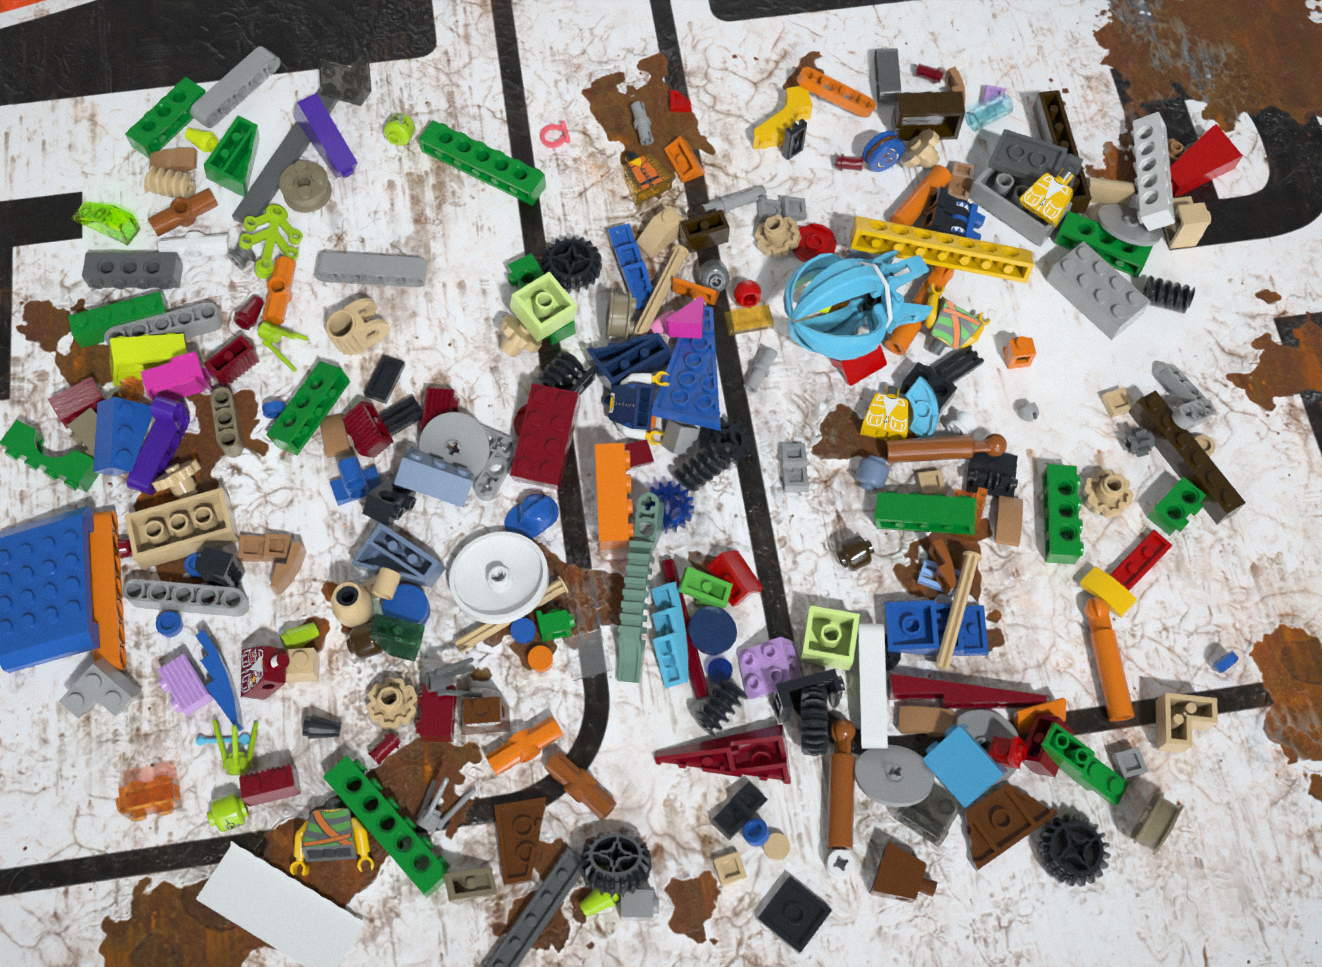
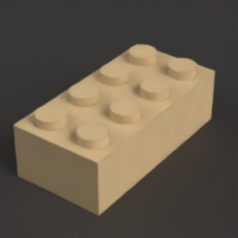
M223 488L125 515L133 559L142 569L184 558L192 553L203 552L205 546L215 549L239 542L230 498Z

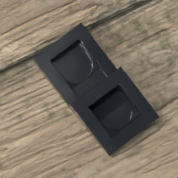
M748 782L732 797L730 802L710 823L730 841L768 799L754 785Z

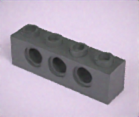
M86 252L82 277L89 288L94 289L138 288L145 290L148 288H161L169 290L171 288H180L183 263L177 253Z

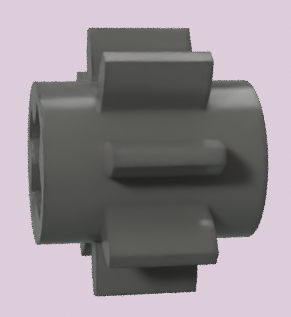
M1141 426L1130 429V433H1127L1128 436L1124 438L1126 450L1129 453L1136 454L1137 457L1149 455L1148 451H1152L1151 448L1155 446L1152 432L1146 429L1143 430Z

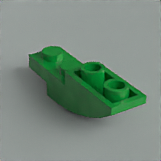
M1052 723L1041 744L1049 757L1085 790H1093L1111 805H1118L1129 782L1095 758V752L1057 723Z

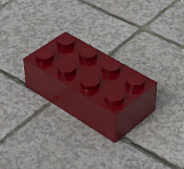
M532 383L510 473L514 481L555 490L561 489L581 403V397L578 392Z

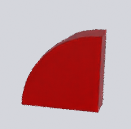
M670 90V112H692L690 100L681 95V92Z

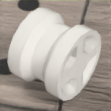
M959 411L955 416L956 419L950 420L946 425L947 430L952 436L968 435V432L974 431L977 427L975 419L965 411Z
M845 850L832 852L825 865L828 875L836 880L848 877L854 868V859L851 854Z

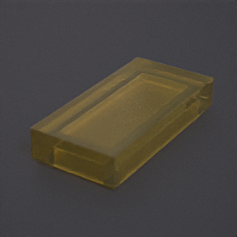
M769 305L724 312L729 336L774 328Z

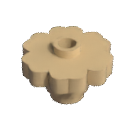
M931 129L922 131L918 137H914L905 146L904 154L899 161L909 169L918 164L927 170L932 169L940 160L938 151L934 148L939 143V135Z
M781 215L768 217L765 224H760L757 227L755 233L759 251L763 252L765 256L773 254L776 258L789 255L791 249L797 248L801 240L797 222L790 216L782 218Z
M505 315L501 320L499 327L505 336L501 340L500 348L504 353L515 357L517 354H521L524 349L530 353H536L540 349L542 340L537 342L519 319L512 315Z
M197 459L189 460L180 465L176 463L168 467L164 474L152 481V485L157 492L170 488L174 496H178L179 499L190 497L198 492L196 489L197 484L192 475L200 470L201 466Z
M1108 469L1096 471L1093 477L1088 478L1084 483L1082 495L1087 498L1085 505L1094 514L1102 512L1106 518L1118 517L1132 503L1134 494L1128 489L1130 482L1121 473L1113 475Z
M390 677L385 681V684L376 683L368 693L371 702L367 704L366 710L369 713V717L372 722L380 723L384 730H398L401 723L409 725L418 714L415 708L418 704L416 691L412 685L406 686L401 678L395 679Z

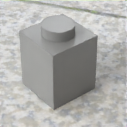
M636 889L634 894L627 891L624 897L621 896V921H653V914H659V897H654V890Z

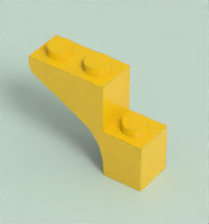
M801 86L786 88L785 107L754 129L753 150L783 145L785 130L788 127L792 130V125L795 121H799L802 118L804 120L811 119L813 105L809 90Z

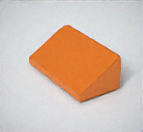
M679 136L664 148L666 155L683 183L705 174L692 148L683 137Z
M673 277L672 292L693 299L702 296L704 302L715 305L719 295L717 290Z
M1059 698L1017 710L1012 717V721L1018 735L1030 732L1037 713L1058 716L1065 722L1066 699Z

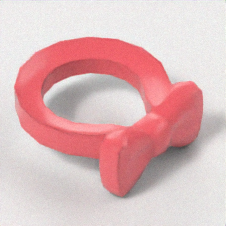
M564 120L561 121V125L550 124L541 130L540 139L544 146L557 148L564 142L570 143V136ZM550 130L562 131L564 134L555 142L545 139V134Z

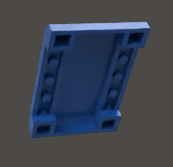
M88 506L0 531V666L3 671L12 673L100 648L99 624L93 622L88 533L94 532L93 509Z

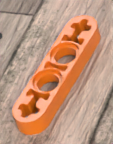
M804 67L797 77V82L801 87L861 117H870L876 108L875 101L869 96L813 68ZM823 85L828 86L831 90H827ZM842 94L849 97L850 100L844 98Z

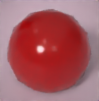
M748 279L739 282L735 286L733 296L739 306L751 308L756 306L761 300L762 291L756 281Z

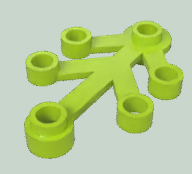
M277 204L269 205L266 208L265 214L256 218L247 216L244 219L243 228L246 231L253 232L258 226L270 223L268 229L253 235L242 234L239 239V246L243 249H250L252 245L266 240L262 259H259L254 267L255 275L261 279H268L272 276L274 265L271 262L275 243L284 256L295 261L299 256V251L287 244L278 232V227L282 228L288 236V241L293 245L301 243L303 234L301 231L292 228L287 221V210Z

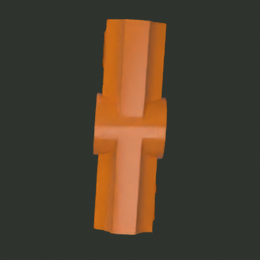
M280 256V258L276 259L272 278L267 283L268 296L263 320L278 326L284 323L287 306L292 299L291 288L297 264L295 260L289 257Z
M551 716L531 729H523L515 733L506 744L485 757L496 776L520 762L525 763L539 755L541 749L564 735L554 717Z

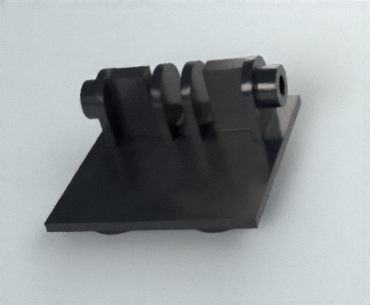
M986 452L974 453L973 457L969 459L965 492L1014 498V491L1018 485V479H1016L1018 456L1003 453L1000 456L993 457Z

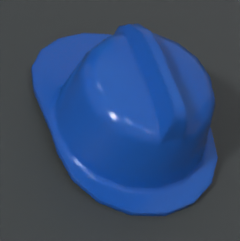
M544 494L529 495L507 514L505 530L506 532L521 534L531 540L556 522L559 508L556 502L549 496Z

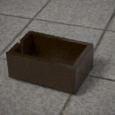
M927 91L921 93H897L891 116L892 131L897 134L901 141H911L927 129L934 130L939 135V140L958 139L966 113L963 92Z

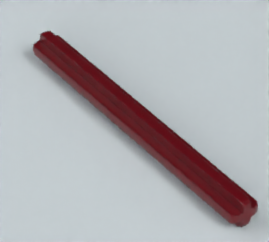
M674 559L663 560L661 566L666 584L676 582L677 588H679L680 580ZM679 592L686 629L688 670L697 700H702L709 696V691L698 649L693 646L690 634L688 635L687 628L690 618L683 593Z

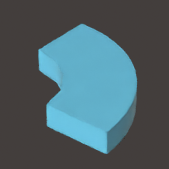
M920 376L905 396L911 402L913 408V420L909 429L918 437L926 438L932 437L935 433L939 409L932 388Z

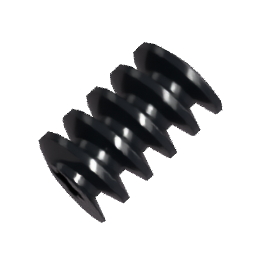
M1149 275L1142 294L1150 301L1154 299L1155 307H1158L1160 302H1164V309L1173 304L1174 312L1181 306L1182 314H1185L1194 298L1195 287L1190 291L1189 285L1185 284L1181 288L1179 282L1172 286L1171 280H1166L1163 284V279L1160 277L1154 282L1153 276Z
M561 351L557 354V358H553L551 364L545 367V371H541L539 377L534 378L533 383L565 390L566 387L563 381L570 384L572 381L569 375L576 378L578 374L575 368L582 371L584 367L574 355Z
M711 442L712 450L708 447L703 448L705 456L700 452L696 453L698 461L690 458V466L683 463L681 465L682 470L679 468L674 470L677 480L687 490L691 492L698 491L699 487L706 485L707 481L713 480L714 476H718L721 470L728 469V459L717 443Z
M721 680L718 684L719 688L713 689V696L709 695L706 697L707 704L701 703L699 706L700 711L693 713L697 724L714 737H716L713 732L714 728L720 731L723 729L719 721L729 722L725 714H736L732 706L735 705L741 708L742 704L738 700L739 697L745 700L748 699L747 694L731 681Z

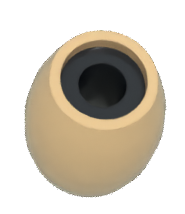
M344 582L333 591L331 608L340 623L349 628H356L367 624L371 620L374 613V603L366 588L355 582Z

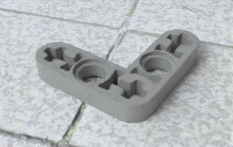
M1168 364L1159 373L1160 378L1184 403L1172 414L1173 421L1180 428L1188 430L1206 422L1216 413L1213 404L1176 366Z
M482 425L487 435L492 436L494 441L490 444L491 457L474 487L476 496L480 500L490 501L497 495L512 468L518 443L513 438ZM509 446H512L513 452L508 451L506 454L504 448L508 449ZM499 464L504 469L500 474H493L490 471L491 467ZM489 477L491 479L489 484L491 491L486 490L485 493H482L481 487L485 488L488 485Z

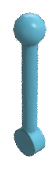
M241 735L238 737V742L248 745L250 742L249 735ZM198 736L196 744L203 746L205 743H217V739ZM232 737L223 738V742L232 743Z

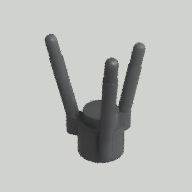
M470 657L445 667L435 668V671L426 672L425 684L428 692L436 691L437 697L450 695L481 698L483 694L479 692L446 689V687L450 686V677L475 670L474 666L454 670L472 663L474 658Z

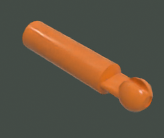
M941 165L934 166L890 216V222L912 226L927 209L929 196L939 187L945 188L951 181L952 176L947 168Z
M934 265L930 275L922 283L910 303L927 305L929 297L927 294L928 287L935 283L934 290L936 292L941 286L945 288L948 281L953 278L954 269ZM925 320L918 323L903 324L895 328L885 342L887 349L896 355H904L925 323Z
M1093 597L1086 602L1084 612L1088 617L1091 631L1090 639L1108 718L1112 722L1134 718L1135 714L1116 633L1112 629L1109 605L1104 599Z

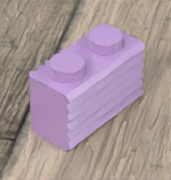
M185 653L157 670L161 676L158 682L165 692L170 691L173 698L170 702L177 713L182 711L186 716H189L214 700L205 687L206 684Z

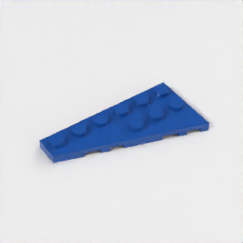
M704 306L702 339H677L666 369V373L670 375H664L662 383L666 382L670 383V385L666 387L660 386L651 410L652 416L721 431L713 307Z

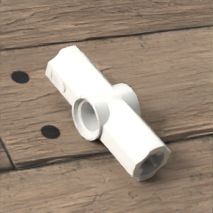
M192 231L186 233L185 237L160 239L158 241L159 253H177L179 258H186L187 260L197 262L204 260L205 256L227 254L232 249L228 233L204 235L200 232Z

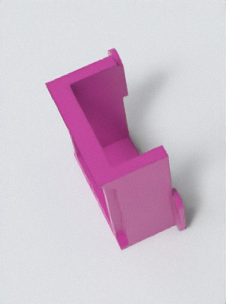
M196 352L173 357L170 359L171 363L141 371L146 393L152 400L156 396L178 400L204 392L205 389L214 391L210 375L206 367H201Z

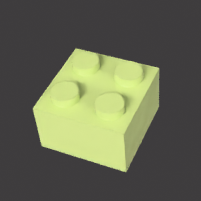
M550 272L513 293L510 302V309L537 342L573 321L578 307Z
M810 605L806 617L800 662L850 671L854 660L860 614Z

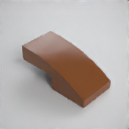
M940 538L932 542L928 552L938 565L934 578L946 596H948L956 586V578L950 554Z

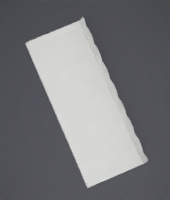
M232 841L231 847L196 898L199 902L305 967H338L364 923L363 920L354 917L348 911L321 897L315 891L288 877L282 871L270 866L264 860L255 857L252 853L239 847Z

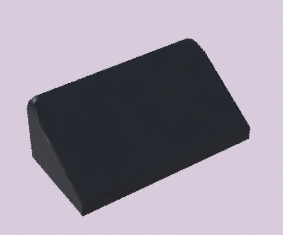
M589 366L579 371L578 376L574 377L571 380L572 382L565 386V390L578 392L581 395L595 380V367Z

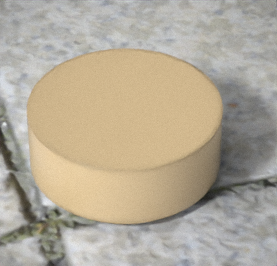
M1203 434L1195 436V440L1210 457L1215 451L1213 439Z
M781 833L770 834L767 842L763 844L764 854L773 861L783 860L790 850L789 840Z

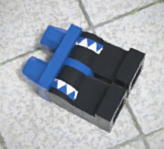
M942 186L929 196L927 214L925 215L922 229L981 240L982 235L973 231L974 228L979 229L982 227L985 221V216L977 212L978 205L970 204L964 199H958L948 194L949 190Z

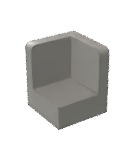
M668 419L661 446L673 454L691 456L700 429L692 424Z

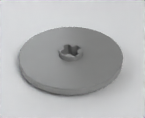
M1106 204L1100 207L1097 212L1099 224L1108 233L1124 242L1138 246H1153L1162 237L1160 228L1148 231L1144 223L1140 224L1137 217L1138 210L1120 204Z
M448 412L433 418L425 426L420 437L419 450L456 467H464L470 470V473L474 474L475 478L487 465L490 456V441L484 427L475 418L460 412ZM458 443L457 448L460 451L452 453V448L449 445Z
M972 710L961 714L954 720V724L957 726L965 723L968 726L966 730L981 745L987 744L988 748L986 751L988 754L993 736L1013 739V736L1019 737L1016 729L1007 719L992 711ZM1005 767L1008 772L992 786L1005 782L1017 769Z
M888 745V749H869L858 758L854 773L858 787L866 796L878 803L893 807H906L923 801L932 790L934 775L933 771L922 760L923 757L913 750L896 745Z

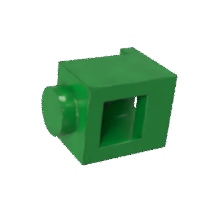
M552 609L547 614L542 615L541 610L536 611L543 642L572 636L571 628L575 627L572 612L567 613V610Z

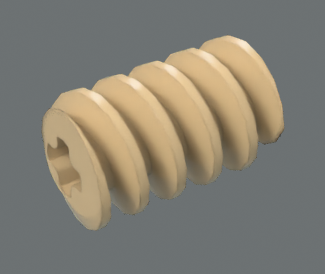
M152 165L144 179L145 192L162 196L167 195L170 198L188 199L195 195L196 184L192 181L190 173H185L183 176L181 171L175 173L173 169L167 171L164 167L158 170L157 166Z

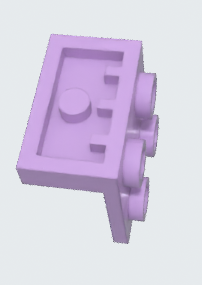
M778 637L738 652L745 691L749 700L774 693L775 684L802 677L794 641Z

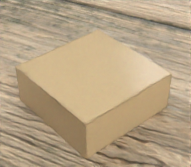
M1124 387L1105 393L1101 397L1111 418L1130 412L1134 406Z
M941 470L917 473L916 478L921 494L934 495L946 493Z
M739 852L713 860L721 887L747 879Z

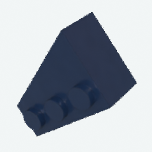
M659 333L629 339L630 341L615 344V342L608 343V346L601 348H586L587 362L590 366L595 367L596 375L610 395L611 388L620 385L621 381L630 374H652L669 364L671 349Z

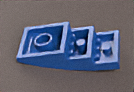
M935 600L885 602L888 652L938 656L952 603L936 604ZM984 605L966 606L952 656H988Z

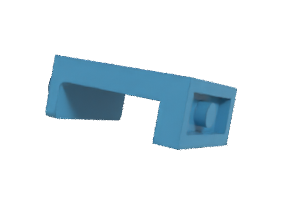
M965 723L959 726L953 724L944 732L946 738L941 743L937 741L932 743L925 750L928 755L922 759L964 808L970 806L1008 772L1002 763L997 764L966 730L968 726Z

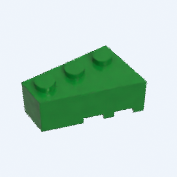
M239 115L236 117L204 163L206 179L242 197L246 196L260 141L257 124Z

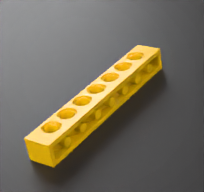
M856 215L849 235L850 248L879 255L898 250L895 258L907 259L920 255L925 264L1027 283L1034 266L1031 250Z

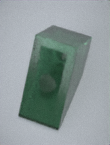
M376 613L369 637L390 656L415 662L421 647L425 626Z

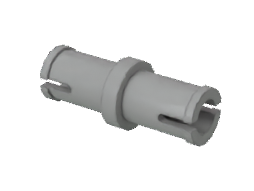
M640 101L634 102L631 105L635 119L634 127L638 130L641 145L645 143V146L654 142L650 129L651 120L647 117L644 102H641V105Z
M765 347L758 362L753 364L752 372L743 385L746 390L752 393L757 392L764 377H767L770 373L769 369L778 355L776 350L771 347Z

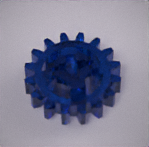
M671 481L665 487L661 482H659L658 489L650 487V493L660 497L664 503L662 528H664L665 534L671 528L674 533H677L678 526L683 529L686 528L685 520L691 522L692 515L690 513H694V506L691 505L693 504V497H687L689 490L681 491V484L679 483L676 487H672ZM653 501L651 505H647V508L649 510L651 506H655V503ZM669 501V506L671 507L669 509L668 514H666L665 508L667 506V502Z

